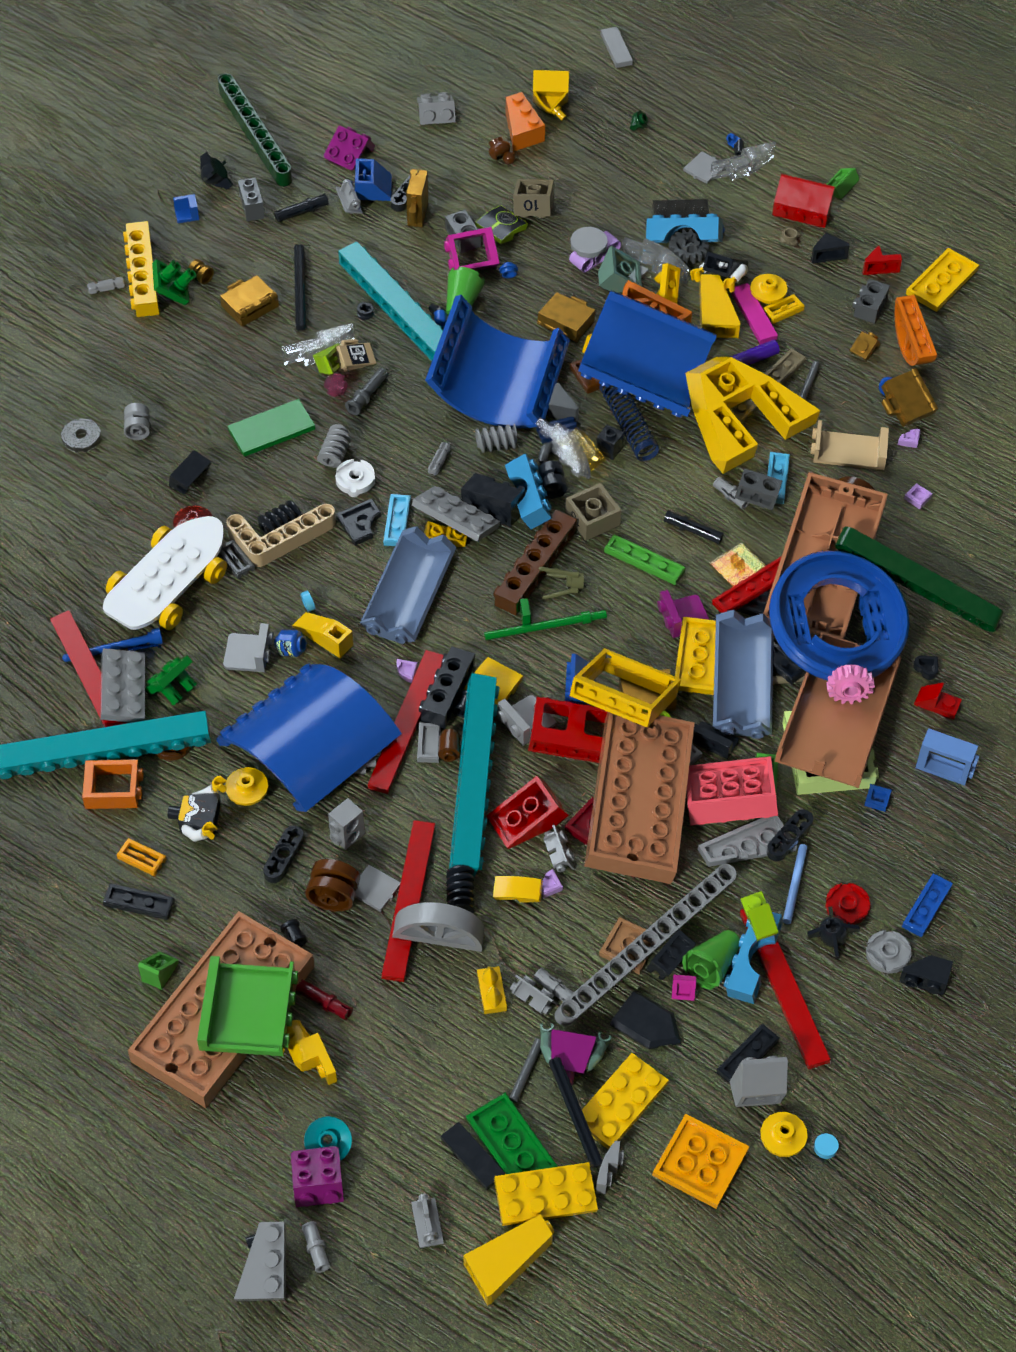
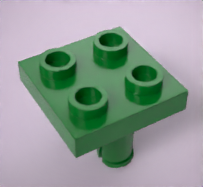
M156 259L152 263L154 291L175 302L186 305L189 302L188 284L197 277L196 272L193 269L191 270V268H187L185 272L180 271L181 265L178 262L175 263V260H172L168 265Z
M188 655L182 658L178 656L173 661L170 660L162 667L163 670L159 674L156 673L147 681L149 685L145 688V691L149 695L162 692L171 705H175L183 696L172 686V680L176 678L185 688L186 692H189L194 688L193 686L197 685V682L185 670L193 661Z

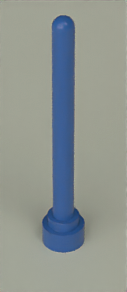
M160 628L151 629V632H147V635L92 647L89 650L92 656L102 654L103 648L120 650L146 643L159 645L163 644ZM68 654L63 655V661H71Z

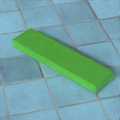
M615 534L604 548L605 553L673 585L677 584L685 572L684 566Z

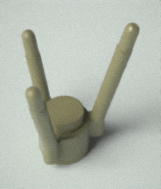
M548 567L538 568L540 571H545L546 576L566 578V587H570L567 590L542 596L543 600L570 593H578V589H583V573Z

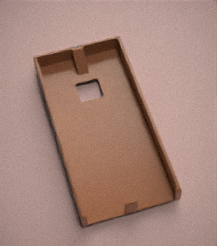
M820 633L819 636L824 642L836 647L853 648L861 646V644L825 633ZM898 656L887 670L874 677L875 688H873V694L868 693L869 698H861L860 703L857 700L853 704H850L849 701L841 704V700L835 702L834 697H829V692H827L826 682L828 681L806 672L778 747L775 762L859 788L901 657Z

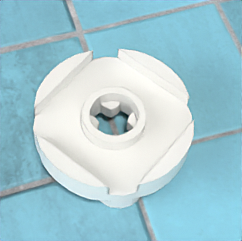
M354 459L344 461L337 467L335 475L336 485L350 497H357L359 494L369 491L375 485L374 468L367 461L360 460V462H354ZM352 475H354V476H358V475H359V478H357V479H352Z

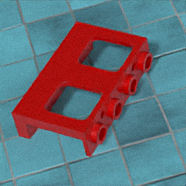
M536 697L528 751L599 763L603 737L587 735L584 732L585 720L605 723L608 711L588 704L582 705L570 701L553 700L548 697ZM543 713L568 717L567 729L558 730L543 727Z

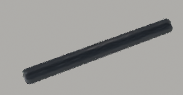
M296 244L294 246L296 330L304 331L306 329L304 246Z

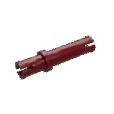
M304 979L297 984L296 991L322 1006L324 1011H330L345 1021L351 1016L353 1008L338 1000L334 994L330 995Z

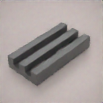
M234 540L222 545L218 555L227 562V567L237 579L241 578L242 574L247 575L249 570L251 572L255 570L254 564ZM230 546L234 549V551L239 555V557L247 566L244 567L242 565V563L238 560L236 555L230 550ZM223 550H225V552L229 555V557H230V558L233 560V562L237 565V567L239 568V570L236 568V566L232 563V561L228 558V556L224 553Z

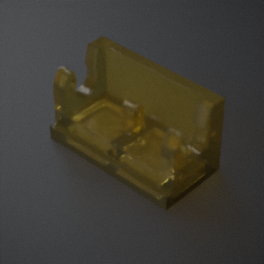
M575 428L561 442L582 470L588 468L591 472L601 462L606 460L587 434L578 428Z

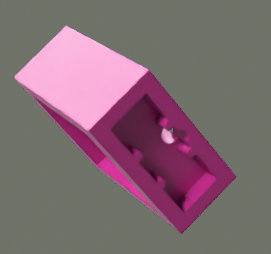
M492 227L451 234L444 241L445 251L449 252L450 256L448 260L450 270L452 268L458 270L459 267H467L479 271L499 265ZM483 236L488 261L460 266L454 241Z

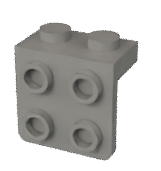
M448 92L438 93V96H431V94L426 93L417 97L420 125L456 122L454 99Z
M260 624L259 635L229 634L223 662L224 668L227 670L265 673L266 662L270 661L269 646L273 644V632H270L269 624Z
M533 695L527 696L512 706L506 699L498 702L497 716L499 720L504 723L523 746L530 741L533 710L536 701ZM543 713L542 726L553 728L556 725V720L551 714Z

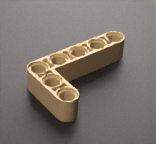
M322 504L262 537L258 536L243 516L233 514L227 519L229 538L237 543L255 567L265 566L333 529L336 525L335 509L330 504Z

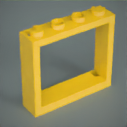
M604 648L573 678L569 696L648 728L677 697L681 679ZM606 654L612 656V658L608 657L607 659H605ZM605 671L661 695L652 704H649L594 680Z

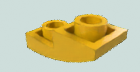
M430 521L426 523L424 534L429 539L445 535L456 547H464L466 545L467 536L450 526L445 527Z
M495 876L493 898L495 900L517 899L520 903L541 902L543 880L519 876Z

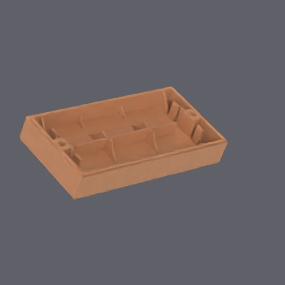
M809 472L763 614L770 619L769 605L771 595L784 571L796 560L806 555L821 551H838L835 548V544L843 527L854 528L875 540L888 494ZM829 584L817 587L807 594L803 601L811 640L815 635L819 637L820 633L845 639L858 596L856 591L842 585Z
M607 712L584 867L672 884L678 866L694 722L659 715L647 728Z
M240 911L237 912L128 1049L131 1063L204 1108L209 1106L248 1055L199 1050L197 1037L210 956H220V961L224 964L289 968L290 961L294 962L295 970L298 971V983L302 979L305 980L315 967L313 954ZM293 984V991L296 992L297 985Z

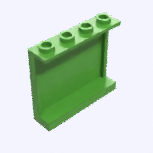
M210 956L197 1037L199 1050L284 1056V1050L289 1048L290 1034H287V1028L292 1026L293 1013L290 1012V1006L295 1005L296 998L293 984L297 985L298 971L294 968V962L290 961L289 968L221 963L220 956Z

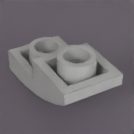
M615 1141L611 1145L602 1161L597 1179L596 1194L605 1195L606 1186L611 1187L612 1173H617L618 1165H623L624 1150H619L620 1141Z

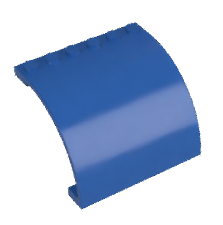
M610 290L578 371L586 379L591 380L593 377L600 380L599 384L610 387L612 385L617 387V391L622 394L636 395L635 399L646 403L647 400L653 402V406L660 410L667 408L672 410L671 414L682 418L683 415L688 417L691 400L685 373L705 363L717 335Z
M462 295L455 296L425 381L446 403L475 420L494 426L505 427L510 425L511 428H513V424H515L516 428L542 426L570 340L560 328L553 329L550 341L527 340L506 334L481 320L474 314L472 306Z
M310 663L301 667L300 673L296 676L287 678L284 681L285 685L280 689L272 690L266 700H261L252 706L253 710L248 714L240 715L234 725L220 731L221 735L216 738L220 746L236 745L263 763L296 799L293 803L295 809L302 812H307L402 734L380 704L352 678L331 666Z

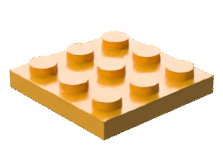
M685 1114L657 1163L652 1176L717 1209L743 1162L749 1146Z

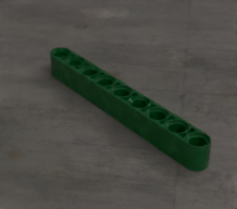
M227 73L219 75L218 87L220 96L271 176L279 186L285 187L292 183L291 166L234 77Z
M851 527L842 528L835 544V548L838 551L855 554L871 561L898 584L985 631H996L1003 615V611L1000 608Z

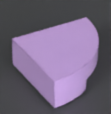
M912 429L910 432L902 434L898 440V445L917 448L920 429Z
M397 659L398 674L403 680L412 683L418 663Z
M553 869L547 872L543 878L541 895L543 899L563 890V886Z

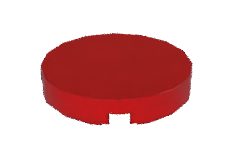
M841 883L835 885L828 892L825 908L828 915V907H832L833 915L842 917L847 924L855 925L866 919L870 911V898L862 887L854 883L843 885Z

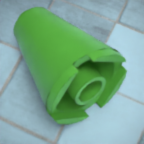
M459 267L458 270L452 268L449 271L446 304L447 316L450 313L455 296L462 295L471 306L473 305L485 285L484 277L481 279L477 271L467 267Z
M725 930L689 950L682 960L684 971L686 973L689 971L692 976H696V984L701 988L710 990L718 987L722 983L734 955L737 954L740 948L739 936L733 931Z

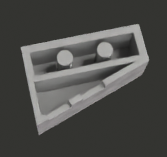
M259 1222L234 1297L235 1301L286 1300L285 1222Z

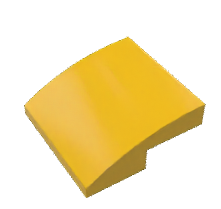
M489 657L483 661L475 674L497 677L496 686H499V694L494 702L497 705L503 699L508 700L509 696L515 693L524 678L523 675Z

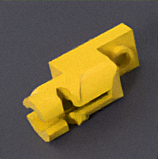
M293 1020L292 1026L287 1028V1034H290L288 1051L294 1064L302 1072L317 1067L321 1079L325 1078L328 1085L337 1082L335 1068L319 1034L316 1033L310 1036L300 1020Z

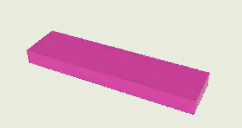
M745 283L735 286V291L731 294L759 344L773 339L777 340L778 334L759 301L751 294L750 285Z

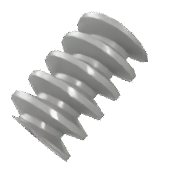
M340 424L330 426L317 456V460L321 464L337 468L342 463L349 443L352 440L346 427Z
M513 424L512 429L510 425H506L505 430H503L502 426H498L497 432L494 427H490L489 433L486 428H483L481 433L478 429H475L477 447L481 449L482 453H485L486 447L492 452L493 446H496L497 450L500 451L501 445L508 450L509 444L512 445L513 449H516L517 431L515 424Z

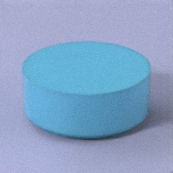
M309 591L302 592L300 596L308 612L315 610V604Z
M827 1133L819 1135L814 1143L815 1153L823 1159L834 1157L839 1147L837 1139Z

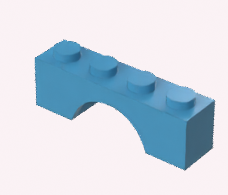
M689 214L687 218H682V215H670V218H664L663 215H653V218H647L646 241L650 243H669L671 236L682 228H693L697 232L699 239L703 242H723V219L718 217V214H706V217H700L698 214Z
M525 453L505 464L508 477L517 488L519 486L527 488L524 498L517 504L521 518L532 530L552 519L549 511L551 506L548 500L545 499L547 493L541 485L543 480L536 471L539 468L535 460H530Z
M772 912L778 934L759 941L756 940L747 919L746 927L748 929L746 934L741 935L739 954L734 955L731 965L733 967L731 975L727 974L724 982L728 997L751 1004L755 1003L761 986L760 975L752 969L750 961L753 954L759 948L769 944H776L783 925L781 914Z

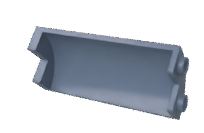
M417 526L402 530L360 621V624L366 628V631L371 635H378L382 638L396 641L399 644L414 642L453 557L456 546L445 535L429 539Z
M735 610L716 615L713 727L720 730L724 735L748 736L754 739H761L766 735L772 734L774 633L770 619L764 614L745 619Z

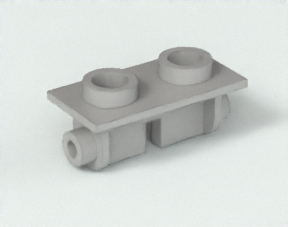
M345 179L341 187H335L345 213L362 214L361 202L354 191L353 182Z
M552 825L554 831L545 832L543 839L549 853L557 851L549 855L553 868L557 872L565 871L567 866L575 870L572 862L575 858L571 849L567 848L568 838L565 832Z
M516 974L515 977L520 980L518 983L514 982L511 985L510 990H512V994L524 1002H527L529 997L532 996L533 999L529 1005L540 1014L548 1015L552 1009L550 1004L552 1002L556 1005L558 1004L553 1000L555 995L545 988L541 991L534 987L536 982L525 975L521 978Z
M421 1194L418 1196L419 1199L417 1201L411 1202L419 1247L424 1248L444 1244L435 1198H429L427 1194Z

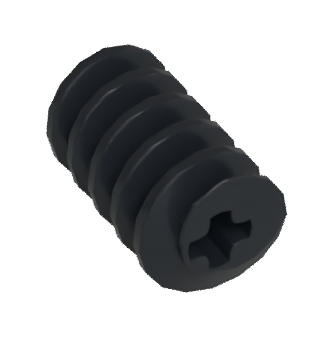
M288 500L285 505L280 504L278 508H273L271 512H265V516L259 515L258 525L264 536L301 516L302 513L294 502Z
M457 865L448 869L446 872V901L449 905L474 913V892L472 891L474 889V884L472 883L474 881V876L472 875L474 870L471 867Z

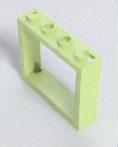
M784 711L782 721L784 731L792 711ZM873 748L859 788L822 776L807 777L806 771L791 767L797 795L868 789L870 784L875 785L876 779L879 778L878 767H874L875 754Z

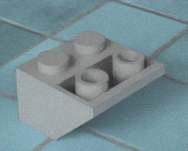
M769 1056L764 1059L749 1057L742 1060L729 1081L735 1106L780 1104L787 1094V1057Z

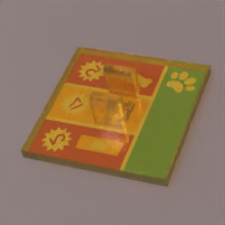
M743 543L738 544L709 563L731 587L766 566Z

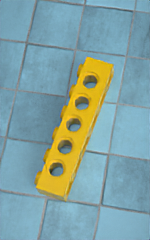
M148 221L126 223V231L123 232L124 243L128 242L124 246L126 256H129V258H126L127 269H131V271H127L128 281L132 283V285H129L130 296H134V298L130 299L131 308L136 310L137 317L159 315L157 292L154 291L153 256Z

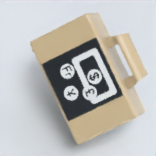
M357 339L342 340L341 345L336 347L337 351L333 354V357H338L335 363L340 365L337 369L338 372H346L376 364L370 343H358Z

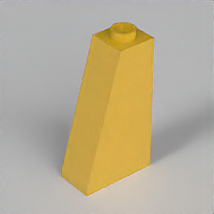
M701 274L699 286L700 328L715 333L717 335L716 338H739L740 321L727 291H724L720 275Z
M541 1214L463 1255L464 1266L487 1306L492 1304L552 1244L554 1229L548 1220L544 1221Z

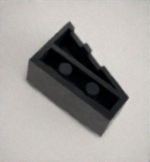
M474 473L461 488L462 501L475 506L486 514L492 515L500 521V524H505L511 528L521 516L517 504L525 496V487L523 486L515 488L510 486L509 482L504 481L501 484L495 482V478Z

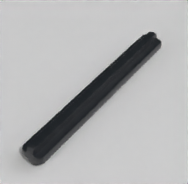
M555 1057L549 1060V1065L592 1168L598 1167L602 1164L603 1160L561 1058Z

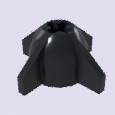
M207 151L200 156V176L206 184L224 189H229L233 185L227 177V170L224 167L227 163L225 160L221 163L218 159L212 158Z
M828 907L829 916L821 920L818 928L808 931L807 934L808 938L820 937L825 945L834 947L835 959H839L838 946L846 942L849 933L860 932L859 925L847 924L842 917L833 915L832 907Z

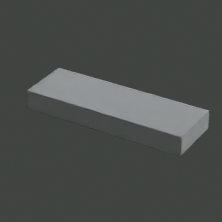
M618 28L602 29L600 35L615 67L620 68L633 65L632 57Z

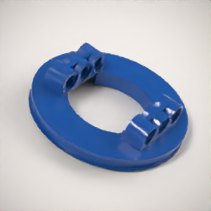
M821 551L806 555L796 560L784 571L771 595L769 617L772 631L778 644L796 665L823 680L828 681V676H831L832 672L837 668L851 664L867 668L868 673L871 672L874 678L887 670L895 662L906 644L909 633V614L901 591L886 572L871 561L858 555L841 551ZM829 584L842 585L859 593V609L861 616H863V628L865 635H867V642L858 647L841 648L824 642L817 635L811 640L803 601L807 594L817 587Z

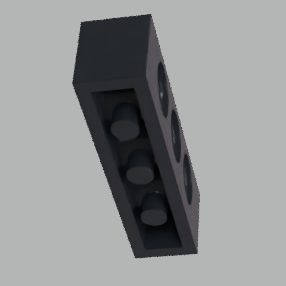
M452 646L448 654L445 653L442 658L441 669H437L435 672L433 685L430 684L427 689L426 700H422L419 706L421 722L432 723L444 729L453 713V707L458 703L459 694L464 690L475 667V653Z

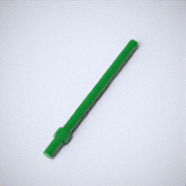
M606 610L591 613L585 611L581 612L580 615L484 632L485 640H491L577 623L588 624L593 620L607 618Z

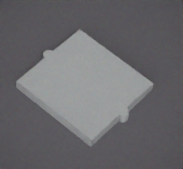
M700 152L683 168V171L693 176L694 179L697 178L708 184L725 168L726 164L718 161L715 157Z
M368 865L360 875L355 898L381 912L389 900H393V895L399 889L401 882Z

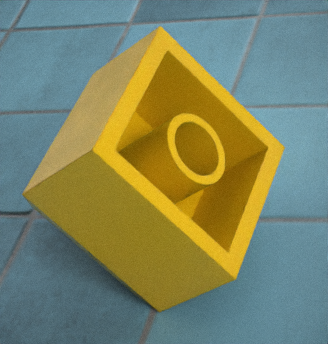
M533 70V102L543 111L557 115L561 121L564 120L566 115L561 110V106L568 102L569 71Z

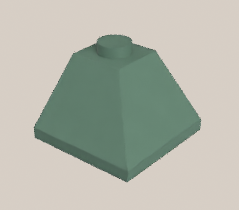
M613 246L609 247L598 271L599 286L608 291L613 290L617 293H622L625 284L629 280L642 287L640 262Z

